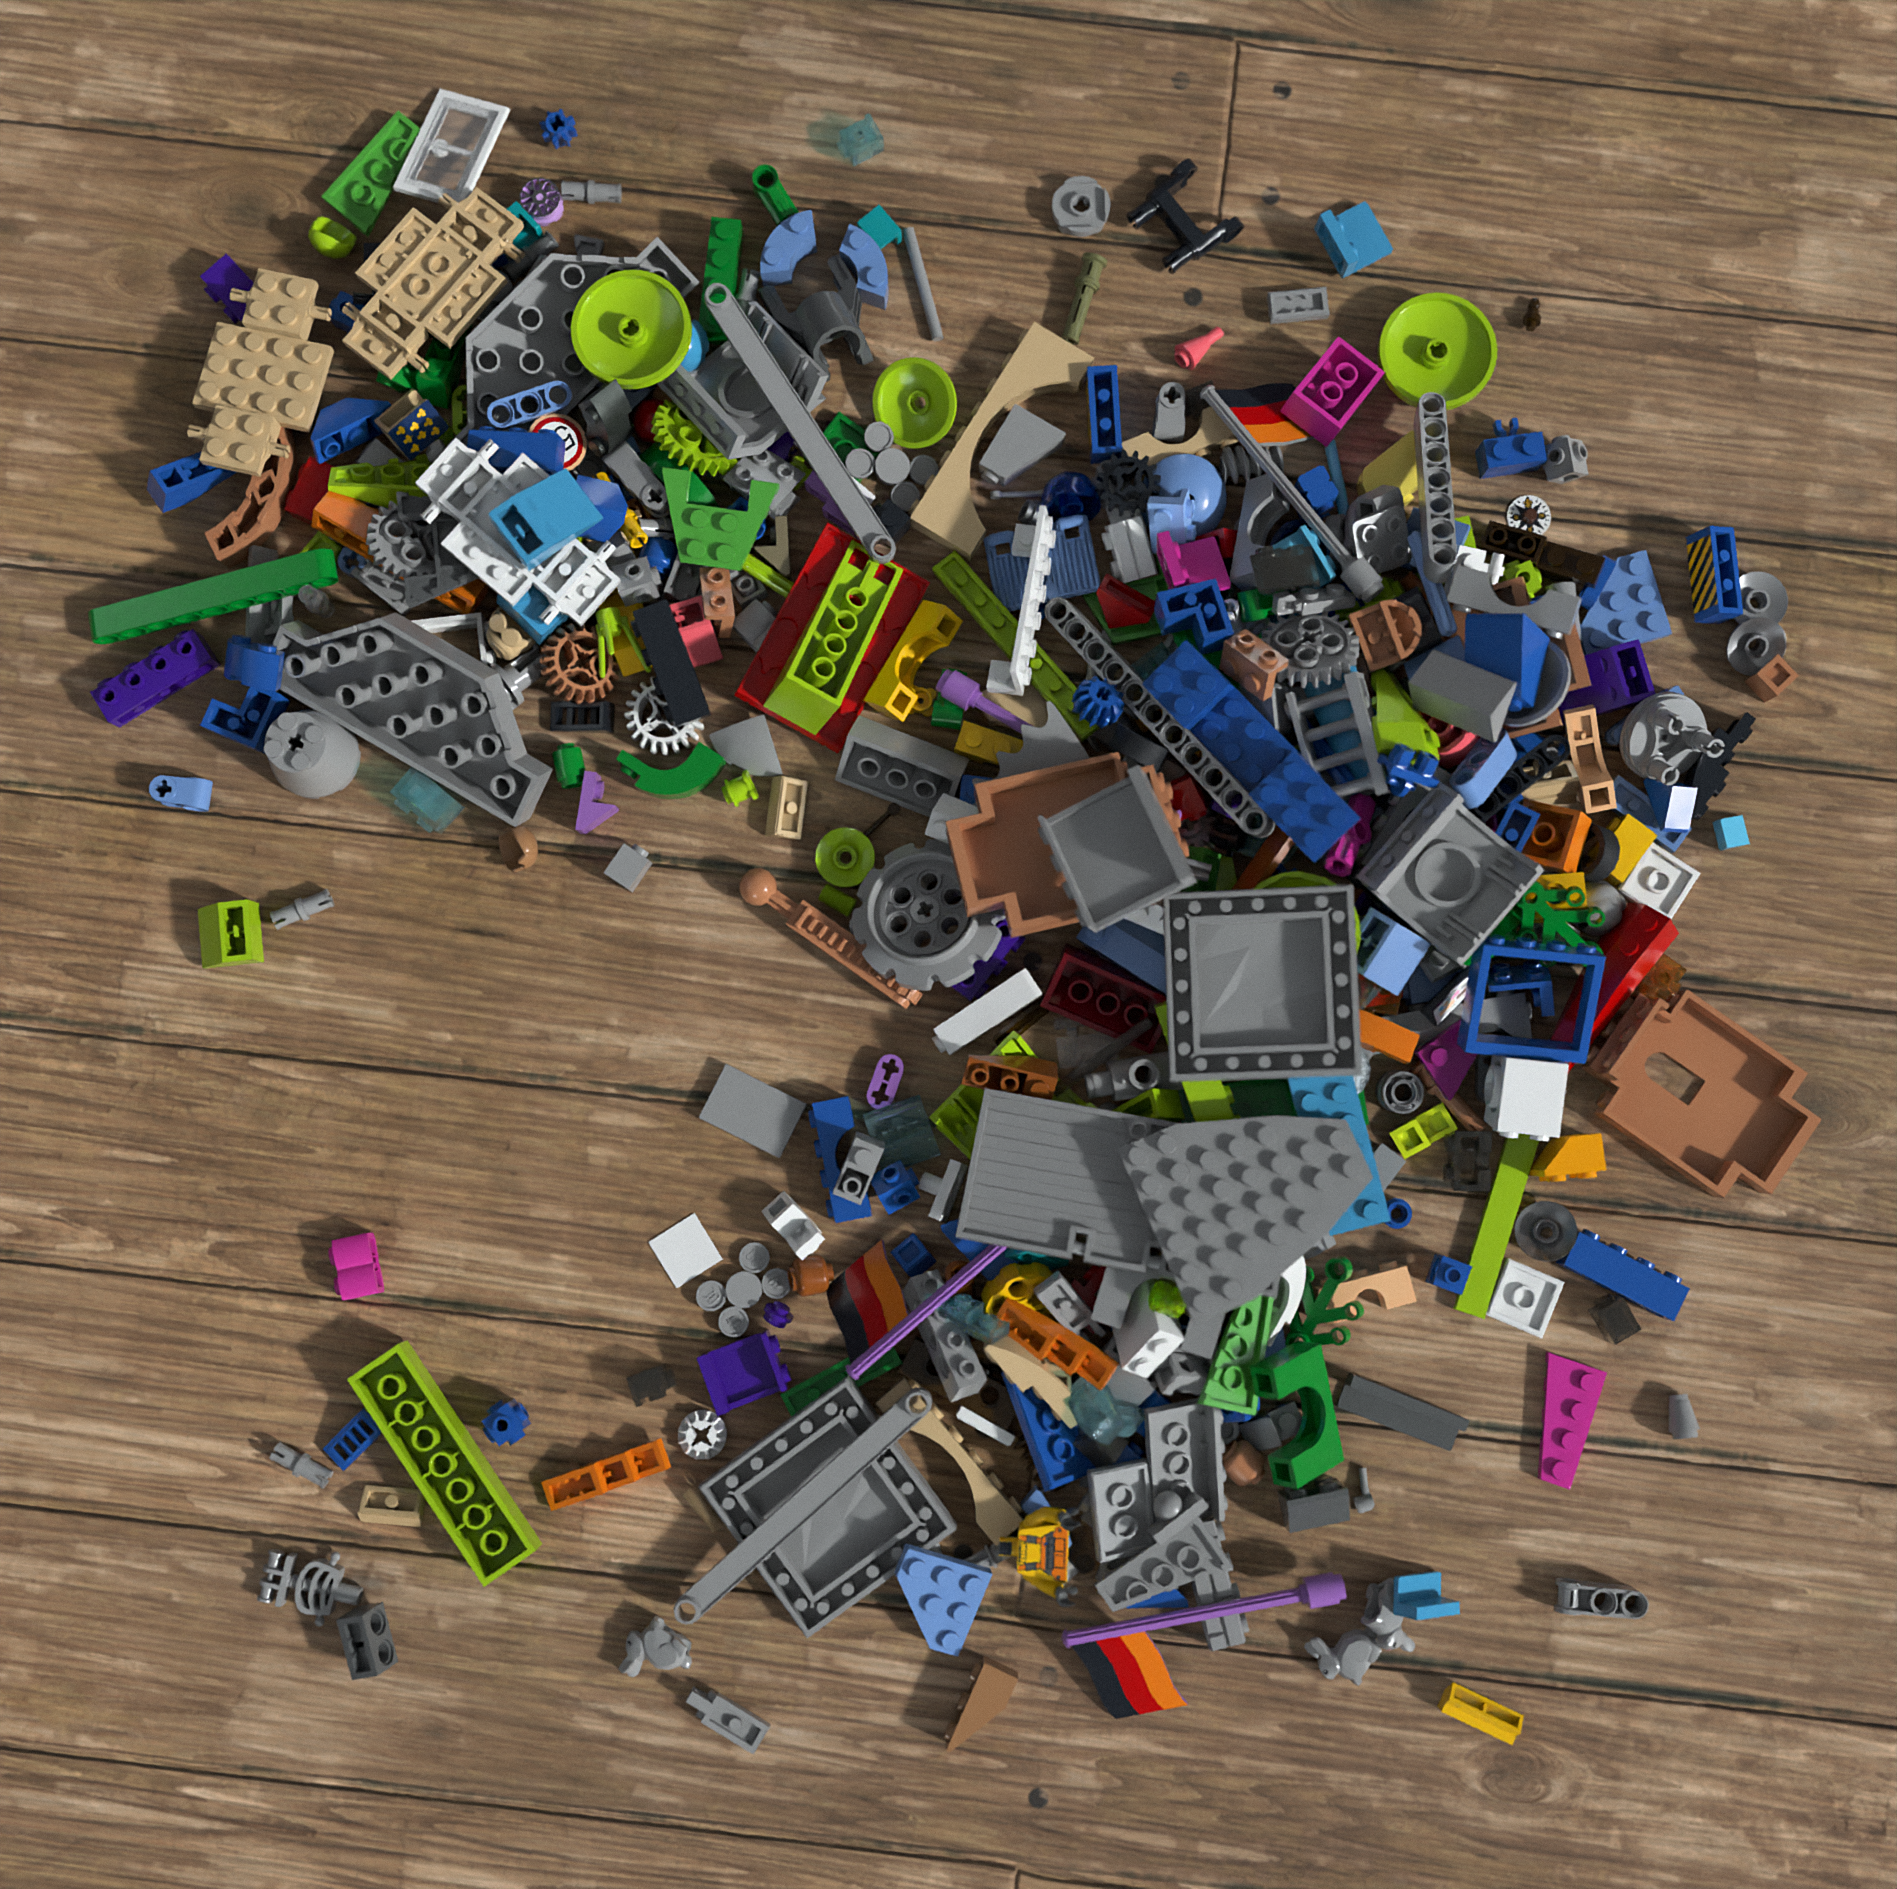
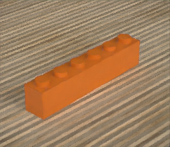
M328 491L313 509L311 527L373 562L374 555H368L369 545L366 544L368 523H371L372 515H378L379 511L355 498ZM478 578L435 597V599L462 615L472 614L486 596L489 586Z

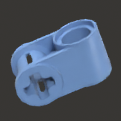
M160 775L150 782L149 793L156 801L168 807L209 812L213 781L196 777L183 778ZM169 787L172 788L171 792H166L163 795V790H168Z

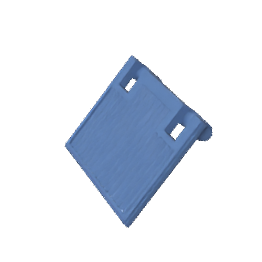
M1075 514L1058 518L1056 522H1053L1052 530L1056 531L1054 548H1049L1048 557L1051 558L1049 576H1044L1043 582L1046 585L1045 602L1040 604L1048 603V601L1056 597L1067 599L1093 593L1098 590L1101 584L1087 515ZM1078 526L1080 536L1066 539L1064 529ZM1010 530L989 534L984 539L993 593L1008 611L1021 609L1030 557L1013 556L1012 552L997 555L995 545L1009 542L1010 549H1012L1014 532Z

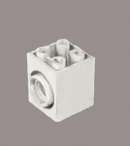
M1492 1055L1491 1066L1487 1071L1484 1087L1486 1104L1484 1121L1492 1127V1130L1498 1131L1499 1135L1503 1137L1518 1138L1519 1133L1528 1134L1530 1139L1538 1141H1549V1137L1559 1138L1569 1064L1561 1061Z

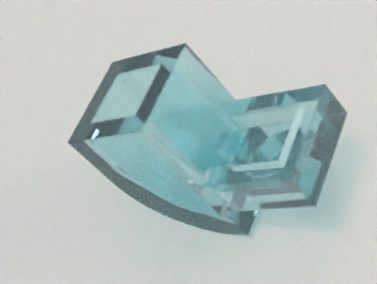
M1083 1383L1068 1402L1080 1428L1094 1440L1106 1445H1110L1117 1436L1130 1437L1146 1418L1142 1408L1117 1405L1108 1385L1100 1391L1091 1383Z

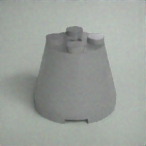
M314 709L282 713L270 725L265 736L264 752L268 757L272 773L284 788L301 797L319 799V797L331 795L338 790L341 791L352 781L359 768L361 751L359 750L355 733ZM298 743L304 745L302 749L296 748Z

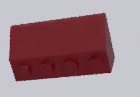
M1066 943L1054 967L1040 1006L1151 1054L1162 1032L1154 1005L1167 1000L1164 993L1117 965Z

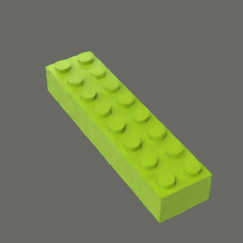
M408 1340L397 1344L347 1379L483 1587L534 1553L542 1545V1542Z

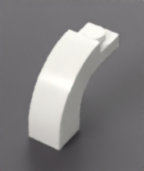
M1303 1256L1280 1276L1277 1298H1274L1267 1340V1346L1269 1347L1273 1344L1283 1324L1287 1323L1290 1325L1299 1306L1306 1279V1264Z

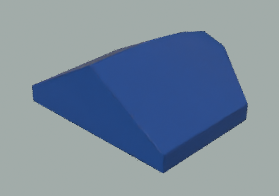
M578 475L576 482L603 516L600 522L578 537L605 543L624 524L628 505L619 484Z

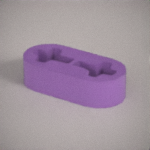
M893 1054L884 1055L877 1063L867 1091V1101L875 1109H886L894 1100L904 1072L903 1062L898 1056ZM893 1059L896 1061L895 1066L899 1068L898 1073L893 1072L889 1081L883 1080L886 1070L882 1068L883 1063H889ZM882 1083L887 1084L885 1094L889 1096L887 1102L882 1101L880 1105L875 1104L876 1098L872 1097L873 1091L878 1092Z

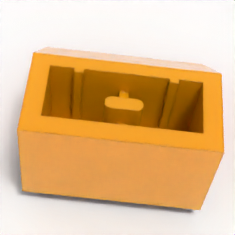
M1581 1133L1559 1136V1138L1553 1137L1532 1164L1529 1176H1538L1540 1182L1566 1181L1567 1174H1569V1178L1578 1179L1597 1177L1596 1171L1606 1170L1602 1134Z

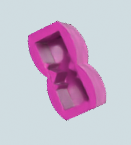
M370 1232L332 1240V1247L329 1248L328 1255L330 1263L335 1265L337 1269V1277L334 1278V1288L338 1296L341 1295L342 1301L384 1292L383 1276L374 1233Z

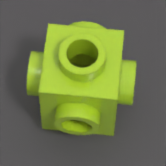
M1515 560L1503 566L1505 567L1503 576H1499L1498 583L1520 576L1524 577L1531 601L1535 597L1534 594L1542 588V577L1538 568L1533 567L1531 560L1524 563Z

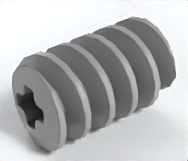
M1236 446L1234 453L1230 447H1224L1222 456H1220V475L1225 485L1228 476H1231L1234 484H1238L1239 475H1243L1245 482L1250 480L1252 473L1259 477L1265 472L1247 450L1244 451L1242 446ZM1261 446L1282 473H1284L1283 455L1280 447L1269 446L1268 448L1267 446Z

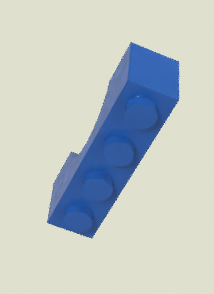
M849 1096L812 1103L813 1110H809L808 1115L811 1128H817L819 1140H814L817 1158L823 1157L825 1167L824 1170H820V1177L823 1188H829L831 1199L826 1200L828 1217H834L836 1224L872 1216L868 1190L861 1205L832 1194L841 1171L837 1162L838 1144L844 1134L855 1127Z

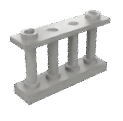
M1355 671L1345 674L1344 679L1346 683L1342 684L1341 688L1301 700L1299 693L1289 692L1285 694L1287 702L1284 703L1285 712L1288 719L1293 721L1301 754L1320 774L1323 770L1359 759L1367 760L1370 770L1367 773V777L1331 787L1340 797L1366 789L1375 790L1376 795L1391 793L1390 784L1386 783L1387 776L1391 774L1387 772L1385 765L1377 762L1380 753L1376 750L1371 718L1375 715L1363 673ZM1344 699L1351 701L1354 713H1351L1350 717L1309 730L1305 716L1306 711ZM1352 729L1359 731L1362 743H1359V747L1317 759L1313 741Z

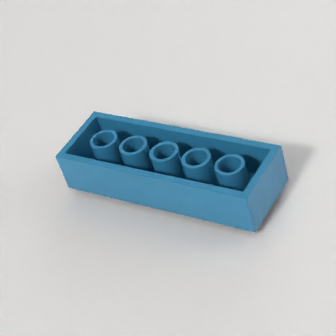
M1353 1076L1286 1078L1296 1116L1347 1120L1373 1175V1179L1332 1227L1329 1235L1333 1236L1391 1221Z

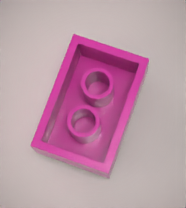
M1338 336L1293 391L1280 412L1325 447H1328L1385 372Z

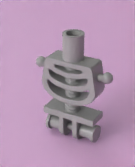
M276 1549L268 1551V1563L263 1566V1571L268 1573L267 1578L260 1579L259 1585L262 1588L260 1595L257 1596L258 1601L272 1603L274 1600L272 1597L273 1592L276 1589L278 1593L274 1606L282 1607L286 1604L289 1589L293 1587L295 1589V1602L298 1610L303 1614L316 1615L315 1625L318 1627L322 1626L325 1622L323 1615H330L335 1611L337 1601L356 1606L359 1605L363 1594V1587L342 1582L345 1567L336 1563L340 1559L339 1552H333L330 1560L325 1558L314 1559L303 1568L300 1575H296L293 1573L298 1553L292 1552L288 1554L283 1567L280 1566L285 1552ZM319 1567L312 1579L308 1578L311 1569ZM328 1571L329 1574L325 1581H321L324 1573ZM274 1576H282L281 1581L274 1579ZM305 1591H306V1592H307V1591L309 1592V1594H308V1601H307L306 1596H305Z

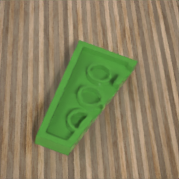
M1258 1296L1253 1301L1233 1309L1197 1404L1256 1416L1259 1397L1255 1396L1250 1366L1265 1359L1274 1298Z

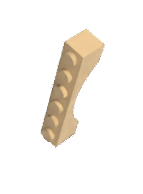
M903 1376L876 1400V1404L885 1413L909 1390L921 1386L912 1379L908 1381ZM920 1395L910 1398L911 1405L916 1409H922L927 1405L924 1398ZM932 1401L931 1409L927 1415L910 1430L929 1437L955 1458L964 1471L972 1489L976 1523L997 1546L1000 1537H1007L1019 1527L1020 1521H1024V1517L1021 1514L1024 1510L1014 1496L1008 1499L1001 1489L1004 1485L993 1472L990 1475L985 1472L981 1467L984 1461L973 1448L968 1451L961 1442L964 1440V1437L953 1425L949 1428L941 1420L944 1416L943 1412Z

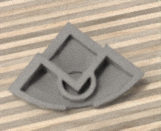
M764 714L709 734L716 751L724 757L730 766L734 764L744 770L747 769L752 776L774 777L783 775Z

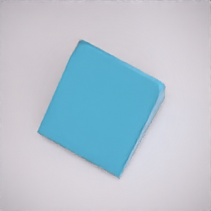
M1743 815L1712 822L1719 851L1750 844Z

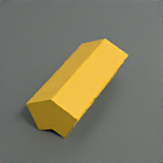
M1454 1682L1445 1688L1437 1706L1441 1712L1513 1745L1516 1736L1521 1733L1524 1715Z

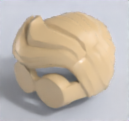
M498 607L491 614L486 637L488 644L496 652L497 657L512 660L534 646L536 641L501 607Z

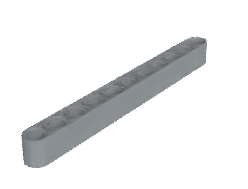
M1056 597L1048 601L1044 610L1047 620L1103 680L1107 678V682L1110 685L1117 684L1116 691L1124 693V703L1233 820L1250 835L1258 838L1269 836L1274 830L1275 822L1248 795L1250 792L1190 730L1183 728L1142 685L1145 681L1144 678L1077 607L1065 599ZM1066 608L1065 616L1058 620V613L1061 609ZM1085 627L1084 636L1077 640L1078 631ZM1100 648H1104V655L1099 660H1096V652ZM1123 668V676L1115 681L1114 675L1116 671ZM1142 688V697L1138 701H1134V693ZM1162 709L1161 719L1153 722L1155 711ZM1178 730H1182L1181 740L1173 744V734ZM1197 751H1202L1201 761L1193 765L1192 756ZM1217 772H1221L1223 777L1221 783L1213 786L1212 777ZM1241 793L1243 796L1241 805L1233 808V797ZM1258 815H1262V826L1254 830L1252 828L1253 819Z

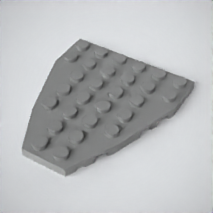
M1266 1116L1175 1124L1117 1149L1194 1325H1198L1256 1299L1332 1229L1373 1179V1175L1347 1120Z

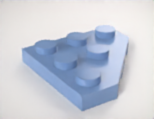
M1646 550L1618 557L1615 560L1617 562L1601 594L1580 622L1581 646L1584 656L1639 639L1640 644L1668 637L1672 634Z
M906 1543L895 1569L897 1579L929 1648L958 1657L992 1577V1571L984 1566Z

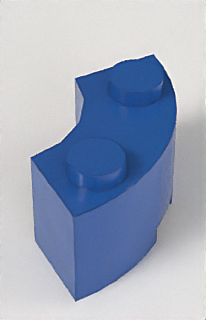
M232 635V639L228 638L224 677L229 680H239L242 685L276 692L281 688L285 652L278 651L277 646L272 644L251 642V637Z

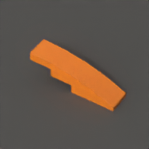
M1359 1009L1361 1047L1372 1053L1378 1051L1403 1064L1410 1063L1420 1035L1391 1021Z
M1007 1298L992 1321L993 1325L1023 1346L1038 1360L1041 1361L1046 1357L1071 1376L1076 1372L1100 1391L1106 1386L1119 1365L1117 1361L1068 1328L1012 1299Z
M659 1438L546 1479L541 1484L550 1510L554 1511L636 1482L641 1478L665 1471L671 1467L663 1441Z

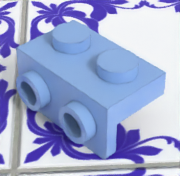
M1183 488L1180 497H1149L1147 505L1152 553L1157 554V533L1169 531L1172 542L1177 541L1178 545L1195 541L1196 526L1191 525L1195 504L1194 500H1190L1189 489Z

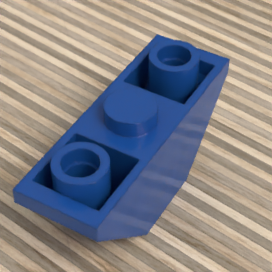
M345 398L321 409L310 438L316 461L321 464L383 434L374 420L391 407V404L388 401Z

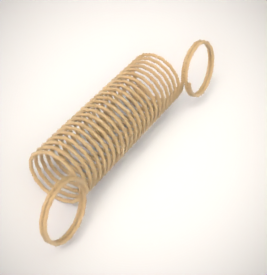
M685 1471L683 1474L684 1478L693 1487L696 1484V1480L691 1473ZM685 1473L689 1474L692 1477L694 1484L689 1482V1480L686 1478ZM691 1490L687 1493L685 1492L682 1496L687 1499L686 1501L689 1502L690 1506L696 1510L695 1512L698 1513L699 1517L702 1518L703 1522L714 1533V1530L717 1528L714 1525L720 1519L716 1517L712 1519L710 1518L711 1516L703 1513L707 1506L695 1501L699 1494Z

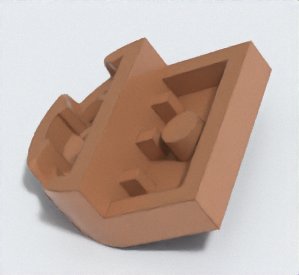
M1396 600L1380 601L1376 605L1348 615L1350 624L1355 630V635L1359 636V648L1369 673L1406 659L1419 643L1422 627L1417 613L1410 606L1408 607Z

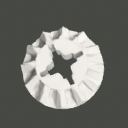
M697 1410L688 1414L678 1428V1443L684 1453L695 1460L710 1459L717 1455L724 1447L727 1438V1430L723 1420L717 1414L708 1410ZM692 1425L699 1430H703L710 1425L711 1428L707 1434L710 1443L702 1440L694 1445L693 1442L697 1434Z

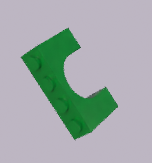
M1296 1341L1250 1366L1255 1396L1280 1400L1290 1393L1297 1391L1302 1404V1420L1296 1436L1291 1442L1268 1455L1273 1484L1298 1489L1343 1462L1344 1455L1321 1343Z

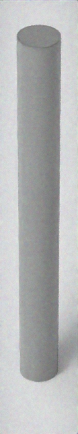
M908 227L903 230V235L932 341H940L944 337L914 228Z

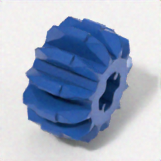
M1096 676L1090 680L1084 679L1073 694V712L1080 714L1079 721H1088L1090 727L1095 724L1100 729L1107 725L1112 726L1124 710V693L1116 691L1117 684L1110 685L1107 682V678L1102 681Z

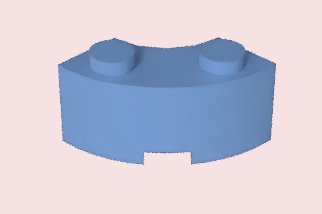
M812 210L790 216L780 223L768 237L760 261L763 287L767 285L792 284L793 272L797 264L807 255L817 252Z
M849 224L839 250L840 256L846 267L857 278V289L861 301L885 310L889 296L887 265L883 253L867 233Z

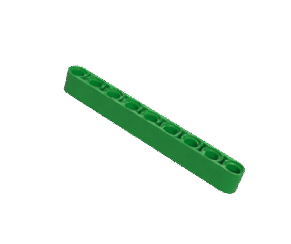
M326 548L315 549L92 609L87 613L92 642L95 644L116 643L336 584L339 579L334 551Z

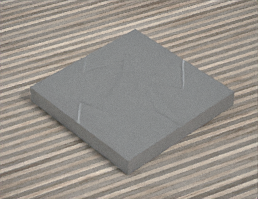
M1353 885L1179 892L1163 899L1170 1082L1362 1075Z
M847 1375L702 1481L698 1488L737 1542L740 1543L880 1416L853 1379ZM896 1441L756 1568L806 1638H809L894 1576L896 1566L906 1543L929 1550L957 1529V1522L898 1441Z

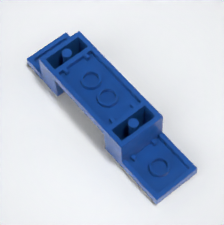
M1187 640L1142 683L1180 725L1190 730L1250 792L1248 795L1313 862H1316L1361 819L1320 777L1321 774Z

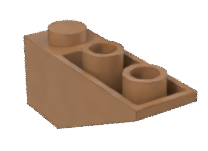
M983 1656L980 1664L975 1662L968 1678L972 1684L968 1693L964 1691L961 1693L956 1705V1710H959L955 1722L949 1721L943 1738L946 1739V1751H953L1006 1708L1018 1681V1672L985 1656Z

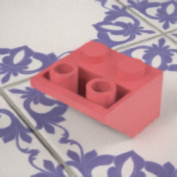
M702 596L671 604L670 607L693 667L696 668L722 660L723 656L712 621L704 618Z

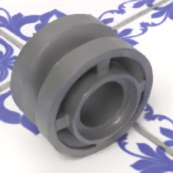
M1391 1070L1379 1078L1375 1093L1379 1104L1386 1110L1407 1114L1420 1106L1424 1097V1088L1420 1079L1413 1073ZM1399 1084H1402L1405 1090L1402 1098L1397 1099L1395 1097V1089Z

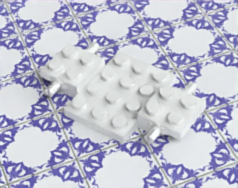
M455 438L415 482L416 486L426 493L432 502L420 515L421 518L426 520L428 524H431L441 511L454 517L459 524L443 540L441 545L510 605L514 607L534 584V587L545 595L550 603L544 612L538 616L541 621L549 625L560 612L582 626L621 582V579L610 571L605 563V560L616 550V547L606 540L601 548L594 553L577 539H574L528 572L491 523L488 513L513 495L548 478L549 475L524 453L502 475L487 461L499 449L495 442L493 443L489 439L477 452L466 447Z

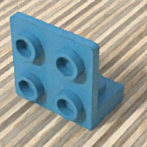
M1365 201L1335 217L1331 209L1320 214L1314 228L1342 279L1382 259L1393 251V247L1368 203Z

